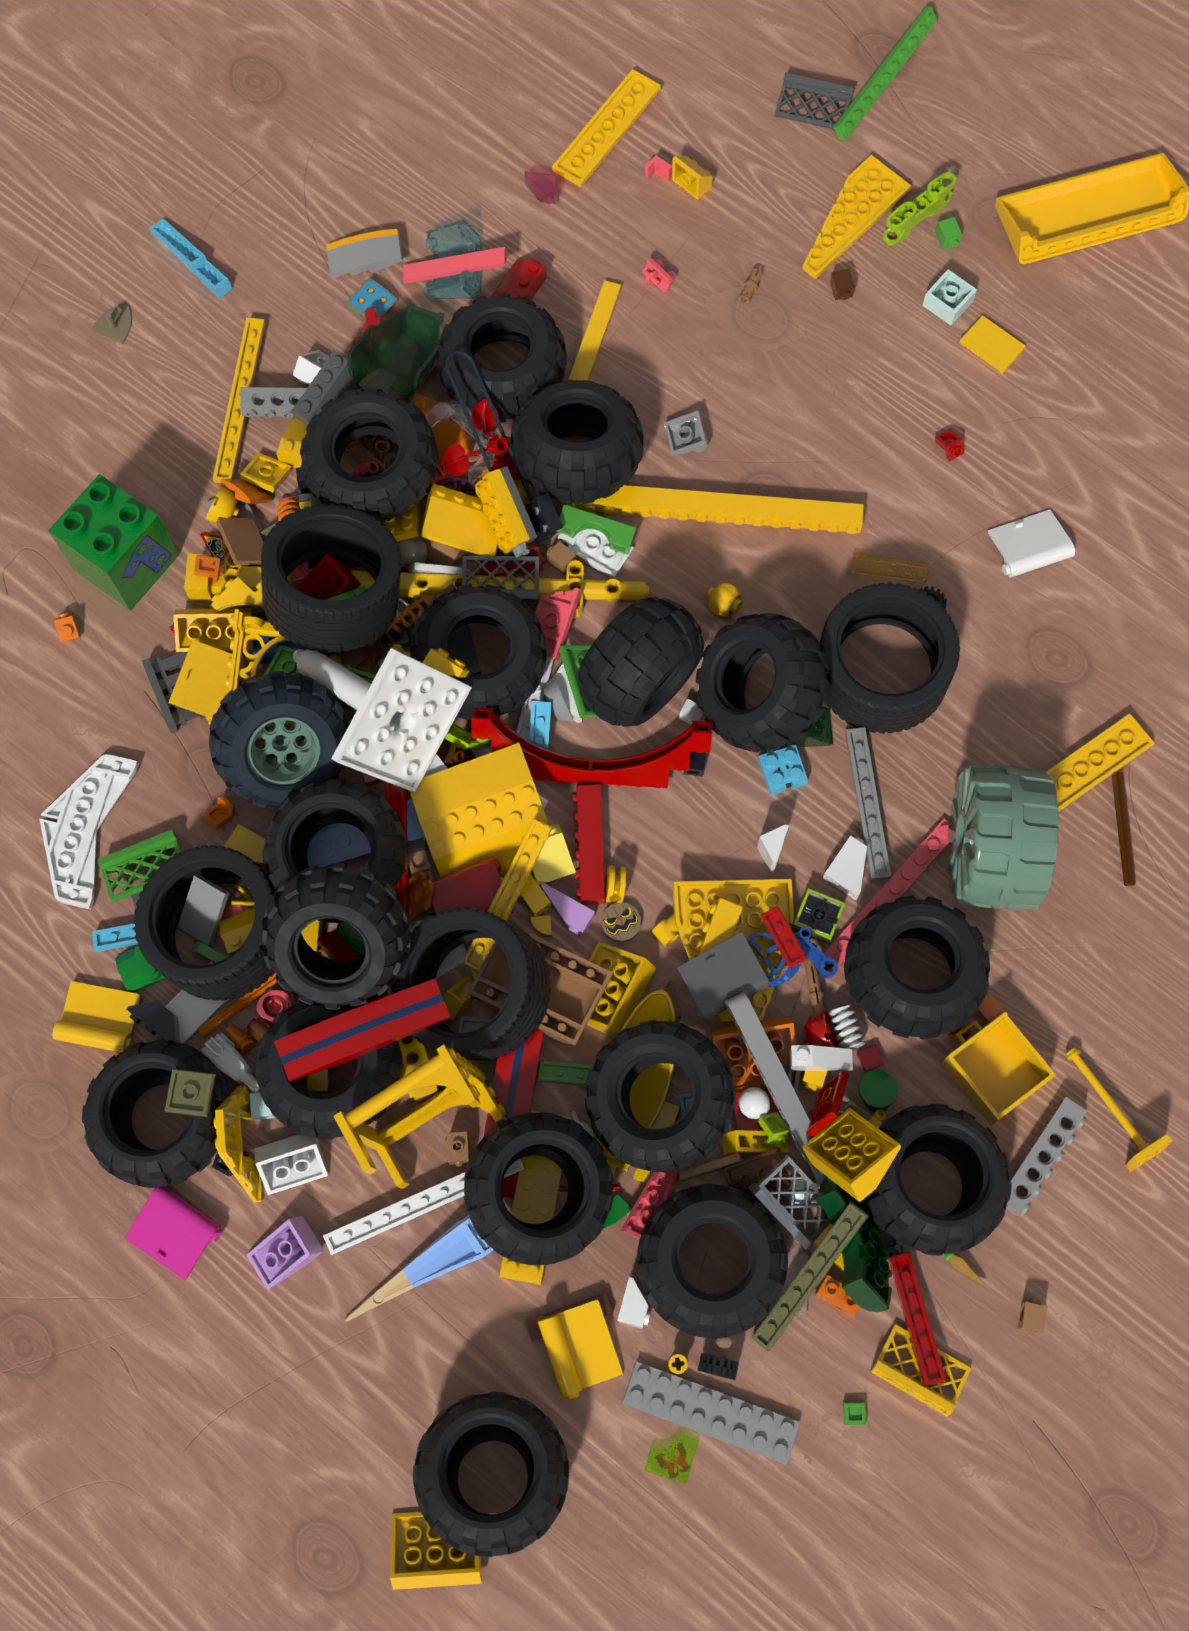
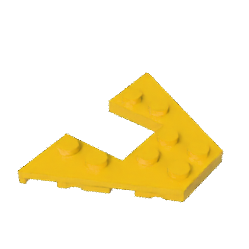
M241 1083L215 1110L213 1120L217 1132L215 1147L220 1157L253 1202H263L261 1177L256 1167L255 1159L243 1156L240 1118L252 1120L250 1093L254 1092L244 1083Z

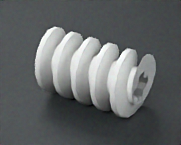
M851 1005L830 1011L829 1016L835 1017L831 1023L837 1025L834 1028V1032L839 1033L836 1039L842 1040L838 1046L853 1050L863 1046L865 1042L858 1041L863 1035L856 1034L860 1026H853V1023L858 1019L851 1018L855 1010H849L848 1008Z

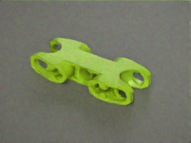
M951 172L943 173L931 181L927 186V190L917 198L899 206L887 218L886 226L888 229L884 232L883 241L888 246L896 245L912 233V229L928 216H934L951 201L953 192L950 190L955 186L957 177ZM949 178L952 180V183L946 186L942 183V180ZM894 232L897 238L890 240L887 235Z

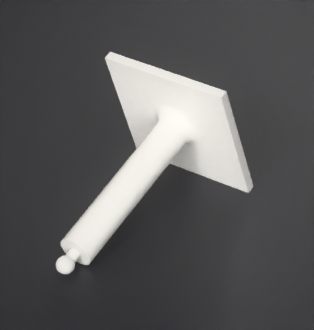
M393 648L388 652L372 684L316 650L297 649L293 653V660L297 663V670L300 674L311 677L313 681L328 688L335 697L357 710L331 759L415 793L472 687Z

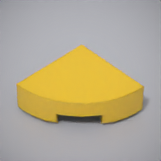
M550 915L530 917L533 927L544 936H552Z

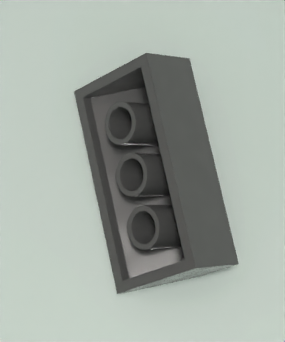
M333 351L292 409L293 417L307 426L312 417L322 411L321 407L331 398L336 400L344 396L343 392L353 389L357 391L366 377L348 359Z

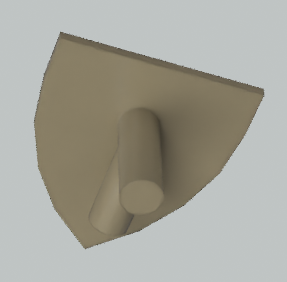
M128 304L117 305L107 310L95 322L91 331L123 344L129 334L132 323Z

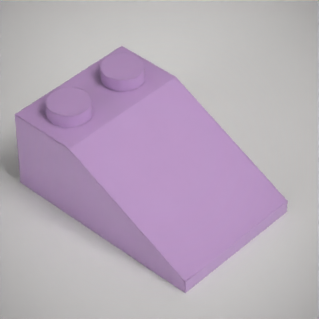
M299 1216L288 1219L251 1250L247 1257L268 1291L308 1265L324 1250L305 1218Z

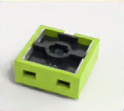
M808 888L792 928L800 931L803 927H808L812 932L811 936L830 943L837 926L834 923L839 921L846 903Z

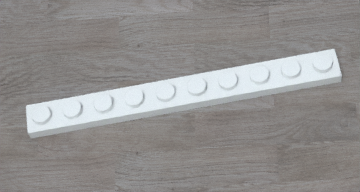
M521 1159L514 1162L508 1168L504 1178L524 1169ZM465 1172L323 1235L330 1254L338 1253L463 1197Z

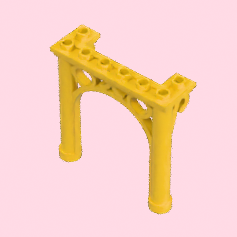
M235 609L234 615H231L230 626H233L235 637L231 638L230 649L233 650V654L228 659V668L231 669L230 676L226 677L228 692L234 691L239 687L240 678L246 680L253 676L256 677L259 664L264 655L275 645L288 641L285 639V636H281L279 631L273 628L269 621L257 617H245L244 613L240 612L239 609ZM260 636H269L276 638L265 644ZM258 640L262 649L257 654H249L247 652L248 642ZM244 653L245 657L254 660V662L250 661L246 668L241 669ZM287 720L285 725L290 726L294 721ZM274 722L269 723L266 727H271Z

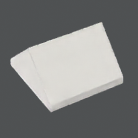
M788 825L774 829L759 838L757 848L769 871L772 873L775 871L788 831Z

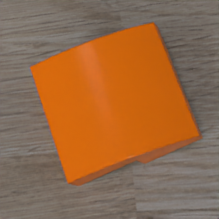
M240 478L221 480V487L236 491L235 499L248 504L271 503L272 501L271 497L261 487L243 481Z

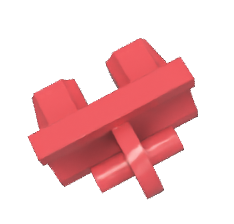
M650 257L646 260V266L642 272L647 277L645 283L648 286L654 283L665 293L669 290L670 284L674 282L676 274L672 270L666 272L663 269L664 264L660 259L654 261Z

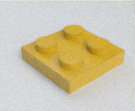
M258 452L240 473V479L274 493L291 472V465Z

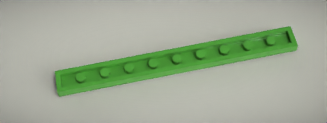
M926 6L833 126L840 141L847 140L938 21L932 6Z

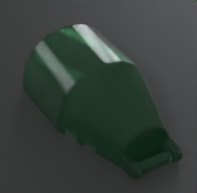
M410 302L405 308L391 314V318L387 320L383 318L376 326L374 324L368 326L348 351L347 355L348 372L355 386L360 391H366V388L382 389L384 393L394 392L408 399L414 394L434 366L439 350L440 325L443 323L445 314L417 307L416 304Z

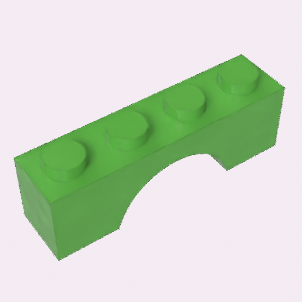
M565 504L559 518L563 529L558 533L575 537L583 530H597L608 539L610 550L628 555L636 528L631 524L620 523L611 517H601L595 512L583 511L574 505Z

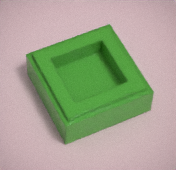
M843 1402L844 1425H867L865 1402Z

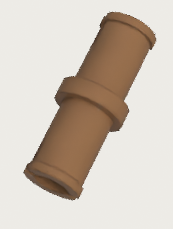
M753 269L748 280L744 282V289L738 298L741 303L744 297H746L743 304H748L753 293L757 291L758 282L763 275L761 270H759L756 276L755 274L758 269Z

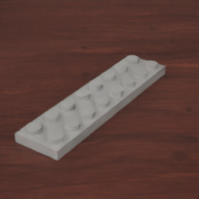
M636 1362L622 1403L785 1465L788 1463L800 1422L640 1362Z

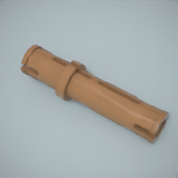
M808 959L804 961L810 993L808 999L811 1000L813 1015L825 1011L823 1002L825 996L824 992L821 991L818 970L812 961Z

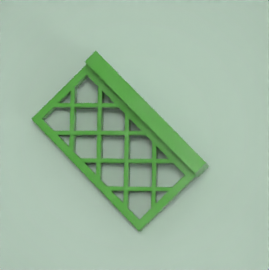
M172 829L97 859L112 903L142 891L150 875L152 876L153 872L160 868L158 864L162 858L167 860L170 857H174L175 854L181 853L179 841ZM175 848L172 856L165 855L166 851ZM157 856L153 864L146 862L147 859ZM138 864L134 872L127 870L129 866ZM143 866L150 868L146 876L139 874ZM119 871L116 879L109 878V874ZM124 874L131 875L127 883L120 881ZM136 877L143 879L140 885H132ZM117 885L124 887L122 892L114 895Z

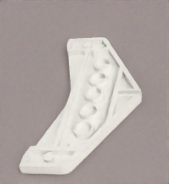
M109 754L101 756L41 814L42 817L57 820V822L39 818L54 896L59 902L89 910L92 909L95 891L97 830L136 774L139 766L138 761Z

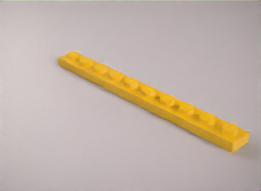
M246 317L213 474L214 483H221L222 479L234 478L246 416H242L240 408L241 387L253 386L265 328L264 319Z

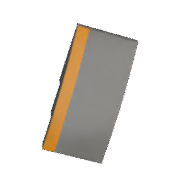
M398 229L359 234L326 245L330 276L333 279L347 273L354 276L367 270L374 273L403 261Z

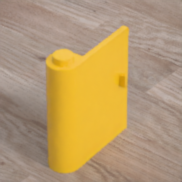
M192 639L168 703L206 716V719L209 721L208 724H211L213 715L220 707V702L224 695L228 693L226 677L230 676L231 669L228 668V659L232 657V654ZM242 658L241 669H244L247 665V661L244 658Z
M71 981L62 1018L57 1020L54 1025L53 1039L122 1053L127 1050L128 1046L133 1045V1038L131 1037L135 1021L129 1017L131 1013L126 1009L129 1006L139 1005L141 994Z
M598 1299L537 1321L562 1397H567L568 1400L580 1396L579 1392L583 1388L623 1375Z

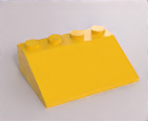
M432 485L426 501L421 537L480 556H495L498 544L497 536L491 529V522L488 515L484 513L483 503L479 497L470 496L444 486Z
M598 941L589 961L614 974L587 1025L615 1038V1034L620 1032L629 1016L637 1007L656 967L644 957Z
M849 1108L804 1144L802 1148L814 1167L857 1201L861 1202L877 1188L899 1152L901 1145Z
M421 1512L392 1514L390 1580L393 1590L482 1584L481 1557L459 1551L447 1544L431 1529Z

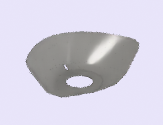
M555 674L545 686L544 695L546 701L552 702L551 711L558 720L572 722L573 718L564 701Z

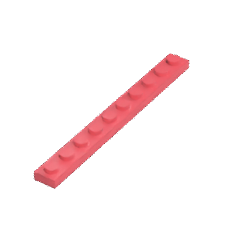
M943 819L824 952L827 958H832L837 962L838 968L845 961L847 944L858 923L875 907L885 902H895L897 898L902 897L950 843L948 841L950 823L947 820ZM825 964L824 971L827 972L829 970L831 973L832 966Z

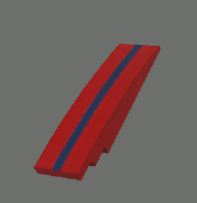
M436 979L302 1029L278 1039L274 1043L288 1080L292 1082L331 1066L334 1068L447 1020L451 1016Z
M535 1030L533 1036L529 1037V1040L523 1043L520 1048L514 1049V1052L507 1053L506 1056L497 1058L492 1088L497 1095L495 1097L497 1104L501 1103L507 1112L504 1115L507 1120L517 1115L531 1113L544 1036L543 1031ZM487 1113L484 1136L495 1126L499 1125L489 1113ZM520 1171L503 1178V1197L514 1198Z

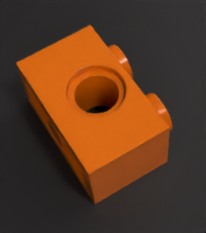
M829 1275L824 1277L815 1293V1296L850 1317H854L860 1307L843 1290L842 1283Z

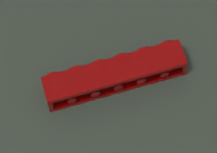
M600 785L577 786V792H573V802L578 806V811H574V823H578V830H574L575 842H579V849H575V859L580 863V868H576V880H580V887H576L577 899H581L582 905L605 904Z

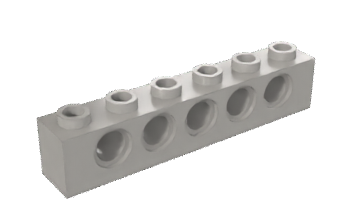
M241 387V414L249 418L255 416L292 418L294 404L299 401L307 388Z
M1065 1097L1060 1101L1009 1179L1012 1183V1189L1006 1209L1015 1216L1027 1212L1031 1206L1029 1200L1032 1196L1036 1197L1042 1189L1040 1183L1043 1179L1047 1180L1053 1172L1051 1166L1055 1161L1058 1163L1065 1153L1062 1151L1066 1144L1069 1146L1076 1136L1073 1134L1077 1127L1080 1129L1087 1119L1084 1117L1087 1111L1069 1098ZM1061 1119L1069 1121V1129L1061 1125ZM1051 1135L1058 1138L1059 1143L1057 1146L1050 1142ZM1040 1152L1047 1155L1048 1160L1046 1163L1039 1160L1038 1155ZM1028 1169H1032L1035 1171V1180H1032L1028 1177ZM1017 1186H1020L1025 1190L1024 1197H1020L1017 1195Z

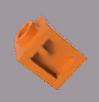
M196 555L194 575L213 578L212 582L216 583L217 577L222 575L223 566L219 565L220 558Z

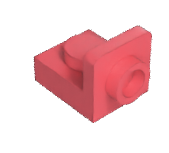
M657 155L652 160L647 161L644 168L647 179L654 172L658 177L664 178L667 181L672 178L671 164Z

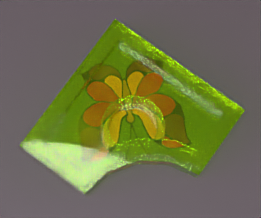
M677 1434L674 1442L668 1447L659 1450L650 1449L644 1471L686 1485L699 1441Z

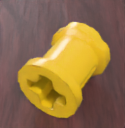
M676 1354L670 1358L668 1367L674 1374H682L686 1371L688 1362L683 1355ZM675 1358H679L680 1362H684V1366H681L680 1371H677L676 1367H672Z

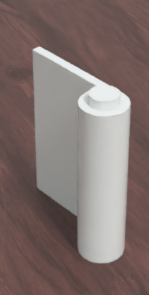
M1051 510L988 530L989 536L1004 558V564L1002 565L1003 573L1008 575L1009 578L1075 556V548L1071 539Z

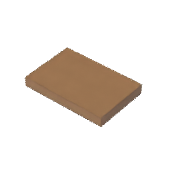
M218 518L217 526L234 564L261 565V553L264 542L253 518Z

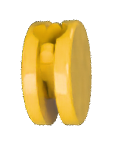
M609 865L605 881V901L622 903L626 888V867L620 866L618 875H615V866Z

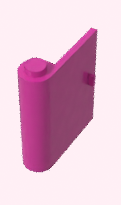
M161 1186L153 1190L125 1239L180 1278L186 1280L207 1244L212 1241L216 1242L220 1238L222 1226L166 1186Z

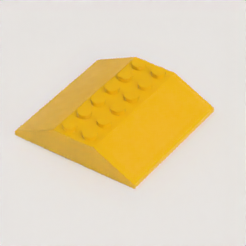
M520 743L423 777L415 793L409 791L440 877L493 857L494 860H499L502 868L499 873L500 876H503L507 873L522 843L521 837L526 835L533 819L536 818L549 825Z

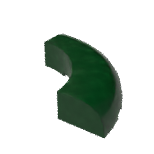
M826 1177L820 1186L816 1200L827 1214L832 1225L836 1223L850 1202H854L869 1215L842 1252L844 1263L842 1288L861 1308L871 1312L886 1311L889 1309L892 1288L889 1286V1277L892 1276V1271L887 1262V1259L890 1258L887 1243L882 1242L879 1233L882 1229L874 1221V1215H872L869 1206H866L864 1199L861 1202L857 1201L830 1178Z

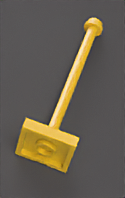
M1075 1047L1066 1053L1068 1061H1074L1139 1147V1153L1133 1156L1126 1164L1127 1169L1131 1173L1164 1151L1172 1142V1139L1166 1134L1151 1145L1149 1142L1146 1143L1079 1056L1082 1052Z

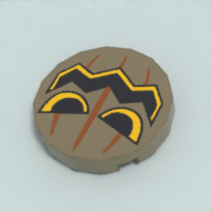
M625 902L611 904L602 915L601 925L603 932L609 939L618 942H626L633 939L641 927L639 912L634 906Z

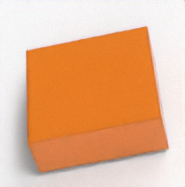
M990 993L983 999L977 1011L988 1022L1004 1008Z

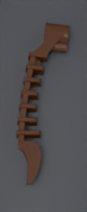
M453 583L439 594H424L419 599L416 598L410 606L407 605L402 613L399 612L391 626L386 629L383 635H380V638L374 640L371 644H367L366 658L354 669L377 675L380 669L378 662L382 657L379 650L381 648L383 650L388 649L385 641L388 639L393 643L396 639L392 634L396 632L398 635H401L403 633V630L400 628L402 624L409 628L411 626L408 621L410 617H412L414 622L418 620L419 616L416 612L420 611L422 613L426 609L425 605L430 606L433 600L443 593L457 590Z

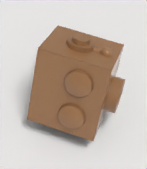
M454 1131V1133H446V1159L449 1165L462 1167L464 1164H468L470 1160L468 1132Z

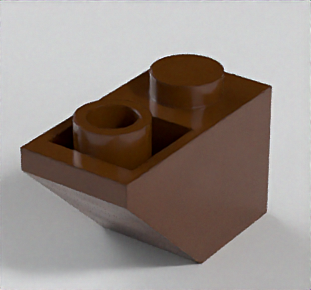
M452 743L445 759V766L451 768L473 760L475 757L456 743Z

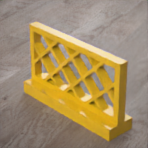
M895 1324L870 1372L943 1415L949 1416L954 1411L956 1401L972 1368L937 1348L939 1356L943 1359L945 1365L943 1370L946 1369L950 1382L938 1383L932 1387H924L912 1349V1343L909 1340V1332ZM896 1332L904 1336L905 1345L896 1347L893 1339ZM908 1347L911 1359L901 1362L897 1350ZM894 1351L897 1360L896 1364L890 1365L883 1361L886 1353ZM913 1362L916 1375L909 1376L905 1374L902 1365ZM957 1366L964 1370V1374L961 1379L954 1380L950 1368ZM952 1385L954 1395L951 1400L943 1395L941 1387Z

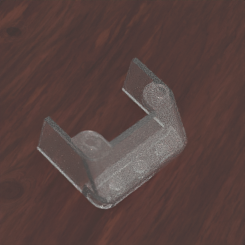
M458 400L440 402L425 415L431 427L439 421H446L452 418L475 439ZM466 406L471 418L472 410L468 406ZM483 429L476 430L483 448H487V443L492 438L485 435ZM495 430L492 431V432H489V433H491V434H493V435H496V434H497L498 437H502V436H501L498 432H496ZM477 442L474 445V452L480 450ZM485 452L492 466V463L496 460L495 454ZM477 454L480 459L468 469V480L471 485L488 469L482 454Z

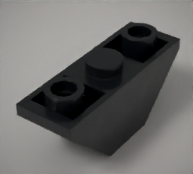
M159 1002L133 1005L126 1009L131 1013L129 1017L138 1024L141 1021L147 1025L145 1029L155 1036L158 1033L162 1036V1039L180 1043L178 1017Z

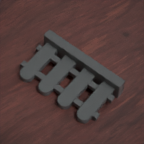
M175 651L174 656L160 660V657L156 658V662L152 664L149 658L142 660L171 734L178 731L176 727L178 724L185 726L188 720L199 716L201 719L205 718L203 715L184 708L180 709V707L168 703L179 673L167 677L166 672L179 667L181 669L187 652L179 653ZM161 674L162 679L157 680L156 676ZM168 691L169 695L164 697L163 692ZM174 707L176 711L171 713L170 708Z

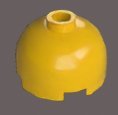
M220 486L205 520L217 524L218 518H236L239 509L236 508L237 499H235V495L228 489Z

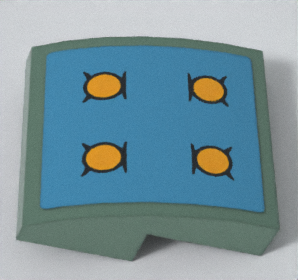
M368 278L345 304L358 316L362 315L364 318L366 308H375L376 316H381L382 318L398 299L382 285Z

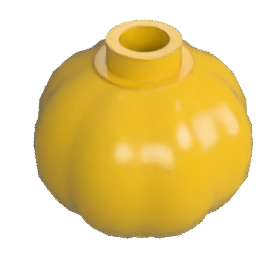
M720 583L715 588L711 587L707 593L710 611L721 618L730 617L732 613L737 614L743 604V601L740 600L741 593L739 589L731 583Z

